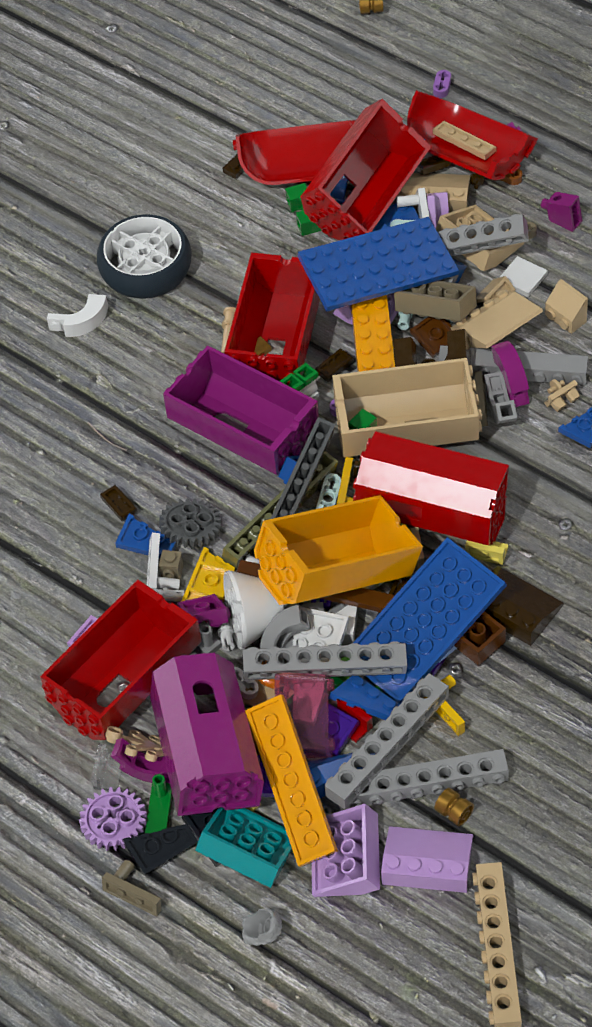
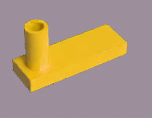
M350 457L345 458L336 505L353 501L352 497L346 496L353 458Z
M451 675L440 680L448 685L449 689L456 685V681ZM445 701L436 712L460 736L465 732V721Z

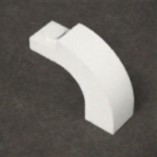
M89 294L85 307L74 314L48 313L47 322L49 330L64 331L65 337L81 336L93 331L106 317L108 311L106 295Z

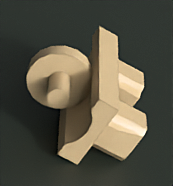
M556 379L551 380L549 383L550 388L547 389L551 395L548 396V400L544 404L547 407L552 406L559 412L567 405L562 399L566 396L570 403L575 402L580 397L576 389L578 383L573 380L565 385L563 380L560 382Z

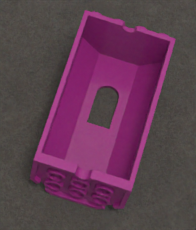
M208 345L203 351L198 353L192 363L188 364L186 374L182 373L177 376L175 382L163 394L167 418L275 475L280 474L286 456L301 455L319 417L317 400ZM227 414L247 424L248 427L242 432L215 418V416Z
M215 652L173 657L153 671L150 699L177 816L213 812L214 809L219 807L225 810L260 806L264 780L233 663ZM194 693L196 695L214 694L218 712L199 714Z

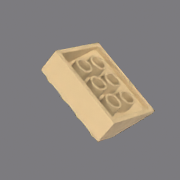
M413 173L397 197L415 195L418 188H425L426 193L447 192L449 213L468 207L470 175L435 173L422 175L421 173ZM413 205L416 212L419 213L418 205Z
M472 205L441 215L436 230L438 232L445 228L452 229L461 225L476 224L479 221H492L494 218L477 205ZM524 242L462 255L480 270L486 271L499 265L524 245Z
M504 290L498 293V297L484 302V306L480 309L472 310L469 313L470 315L461 322H455L456 324L451 327V330L465 329L469 334L470 347L487 349L542 313V308L516 292Z

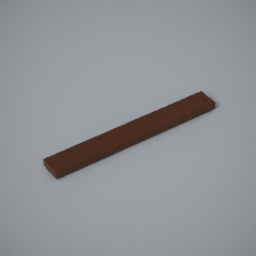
M240 560L237 572L259 578L258 570L261 567L260 564ZM358 588L321 597L320 599L381 612L393 599L394 595L366 588Z

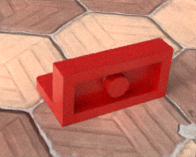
M337 699V709L360 722L350 737L352 741L357 743L373 728L372 717L360 707L354 706L352 708L346 705L347 702Z

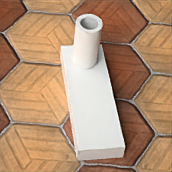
M418 188L415 195L396 197L397 207L418 205L419 218L429 217L425 188Z
M152 532L149 540L146 585L152 589L167 588L168 590H179L180 579L157 577L160 533Z

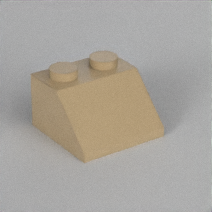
M560 279L545 303V315L550 320L559 324L562 329L572 334L587 322L588 298Z

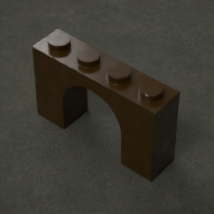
M465 329L447 331L448 353L444 361L467 358L468 365H471L470 340ZM411 337L393 339L395 367L417 364L415 341Z

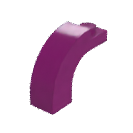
M509 341L492 345L494 363L502 372L509 400H514L515 408L529 404L528 381L516 349Z
M123 738L116 740L111 757L120 764V770L134 778L150 783L153 782L152 778L156 774H161L164 776L165 782L170 783L164 756L158 757L156 762L146 760L145 753L141 751L137 752V756H129L125 754L126 745L130 743Z

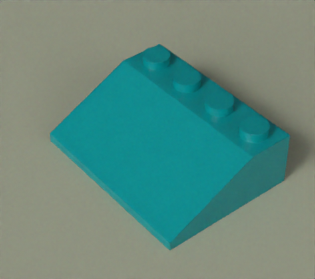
M219 807L202 831L195 851L271 888L285 865L292 847L284 827L246 808L225 810Z

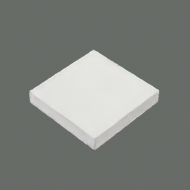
M517 256L500 277L506 276L516 289V292L529 297L548 275V270Z

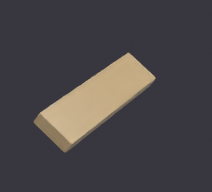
M443 121L433 129L434 135L484 160L496 152V146L448 122Z

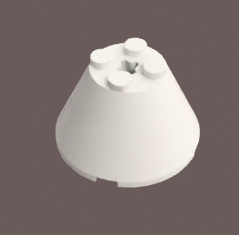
M229 570L224 572L223 576L226 607H230L232 619H229V623L233 628V637L237 647L245 649L263 636L268 624L279 612L284 610V606L287 604L279 605L258 577Z

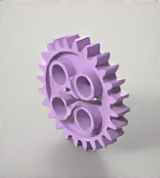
M110 787L107 793L104 789H101V795L94 793L95 799L87 798L89 805H82L84 811L80 812L81 819H79L81 832L84 833L86 840H90L91 845L97 842L98 849L105 845L106 851L109 850L110 846H113L114 850L117 851L118 845L125 849L122 839L139 836L138 833H144L143 826H146L147 818L145 805L142 804L141 798L136 799L135 792L129 795L128 789L123 793L120 787L117 788L116 792H113L112 787ZM109 830H114L112 833H106Z

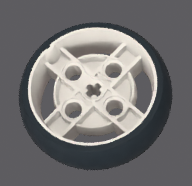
M150 214L135 215L117 222L104 234L97 250V266L103 280L116 292L131 298H153L171 291L181 283L190 268L192 251L189 240L183 230L171 220ZM171 245L178 251L174 259L170 257L169 247ZM115 254L118 255L119 265L117 267L111 264Z

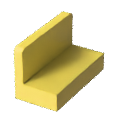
M467 540L465 551L475 559L503 565L508 551V544L495 541L494 545L490 544V546Z

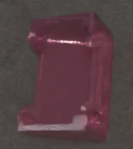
M276 672L275 697L280 694L285 696L306 759L332 757V750H335V739L331 738L329 734L328 695L334 690L333 678L325 674Z

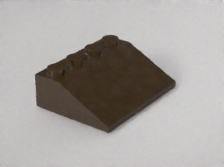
M497 566L492 572L506 582L507 586L484 612L504 626L507 633L531 646L563 607L564 603Z

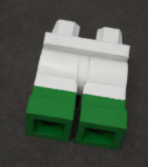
M306 362L294 370L293 374L290 373L279 381L285 385L290 381L289 387L313 399L319 397L315 381L318 378V372Z

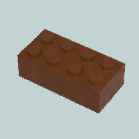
M483 612L454 646L479 666L506 642V628L486 612Z

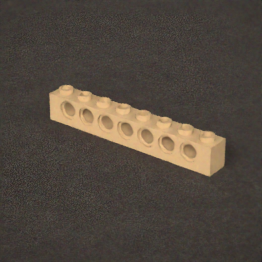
M502 862L476 864V872L472 873L473 886L477 885L478 892H474L475 905H480V911H477V922L482 924L483 930L479 931L480 944H484L485 950L481 951L482 964H487V970L484 971V982L489 984L490 991H486L487 1004L492 1006V1011H488L489 1024L494 1025V1027H521L522 1021ZM485 886H492L493 888H492V889H486V888H484V887H485ZM494 905L495 908L489 909L487 906ZM492 924H495V925H497L498 927H497V928H490L489 926L492 925ZM498 944L501 947L493 948L491 945ZM501 964L503 967L495 968L494 965ZM504 984L506 987L500 989L496 985ZM501 1004H505L508 1006V1008L501 1009L498 1006Z

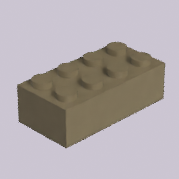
M434 281L394 293L395 311L403 312L404 314H417L421 317L429 316L436 319L461 322L477 307L476 286Z

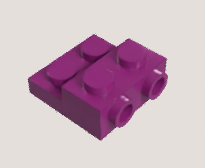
M215 594L177 603L178 607L198 619L199 624L205 621L212 627H219L223 623H227L228 618H230L229 608L225 607L223 601Z

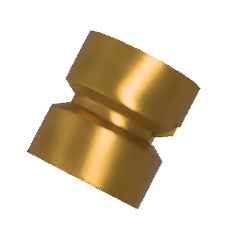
M359 0L360 14L370 13L371 10L374 13L383 12V0Z
M449 787L441 793L434 809L444 817L448 816V819L457 826H462L472 814L474 804L466 798H460V794Z

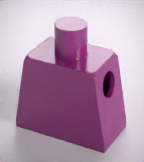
M555 192L549 199L544 198L541 201V208L547 210L548 218L551 222L571 232L581 224L582 214L579 196Z

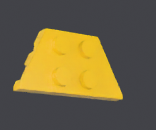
M203 547L182 601L215 594L224 602V572L229 570L235 572V567L224 562L218 555L215 557L209 552L208 548Z

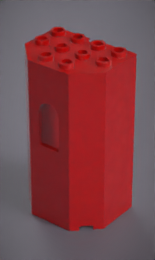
M384 99L373 103L362 111L301 195L304 213L309 217L310 221L320 227L324 234L339 241L372 232L431 148L411 126H406L403 123V118ZM344 175L355 187L343 204L340 205L330 196V193Z
M251 252L224 354L278 381H281L290 373L293 374L294 370L305 363L320 298L298 257L286 260L281 255ZM261 336L267 343L269 340L285 341L283 354L267 353L266 356L265 354L257 355L254 352L257 339Z
M377 431L374 432L372 438H369L367 441L366 450L362 451L360 456L361 464L358 476L353 484V489H355L353 501L381 495L399 516L400 523L490 546V544L494 545L505 520L507 500L505 495L508 486L509 465Z
M137 580L40 676L45 699L58 711L63 721L69 726L73 725L76 727L81 735L88 736L93 740H106L107 727H119L150 695L153 671L173 657L189 655L202 642L198 619L174 603H168L158 592ZM119 675L130 682L107 707H102L97 703L98 696Z

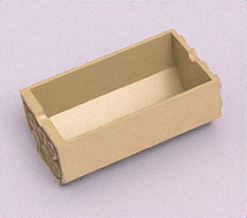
M467 358L332 375L336 418L343 457L361 455L362 451L366 450L368 439L372 438L375 431L432 446L479 440V432H482L481 409H478L477 406L479 405L478 394H475V379L472 380L471 377L473 376L472 365H468ZM362 409L377 417L376 427L349 430L348 422Z

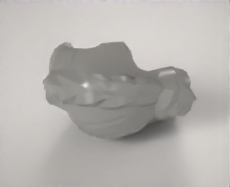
M259 909L253 915H247L243 918L242 936L244 943L259 946L270 944L276 940L282 929L280 915L271 909Z

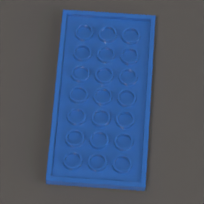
M429 217L299 251L297 255L326 312L456 276L459 273V269Z
M447 537L353 642L360 645H368L373 642L380 644H389L390 642L405 643L407 658L406 674L364 676L380 687L394 701L401 704L406 694L412 692L419 680L425 678L503 591L507 586L506 582ZM387 655L381 656L384 660L390 659ZM362 656V657H360V658H361L362 660H364V661H367V660L370 659V658L367 657V656Z

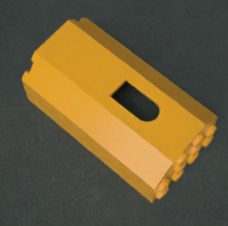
M379 495L264 520L254 548L255 559L259 558L261 567L258 570L259 579L278 604L284 605L296 604L412 576L423 546L405 524L400 525L399 516L383 497Z

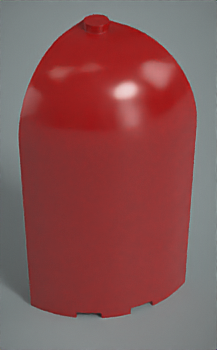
M417 90L412 97L407 115V126H411L431 146L428 151L429 153L491 180L504 179L505 175L513 174L521 167L520 163L525 157H529L538 138L472 110ZM443 121L448 122L496 146V152L484 160L434 135L433 129Z
M356 120L242 133L235 136L236 140H232L233 149L237 150L240 165L245 173L259 183L280 185L312 181Z

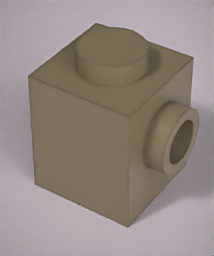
M162 550L159 562L161 577L181 579L184 566L182 552Z

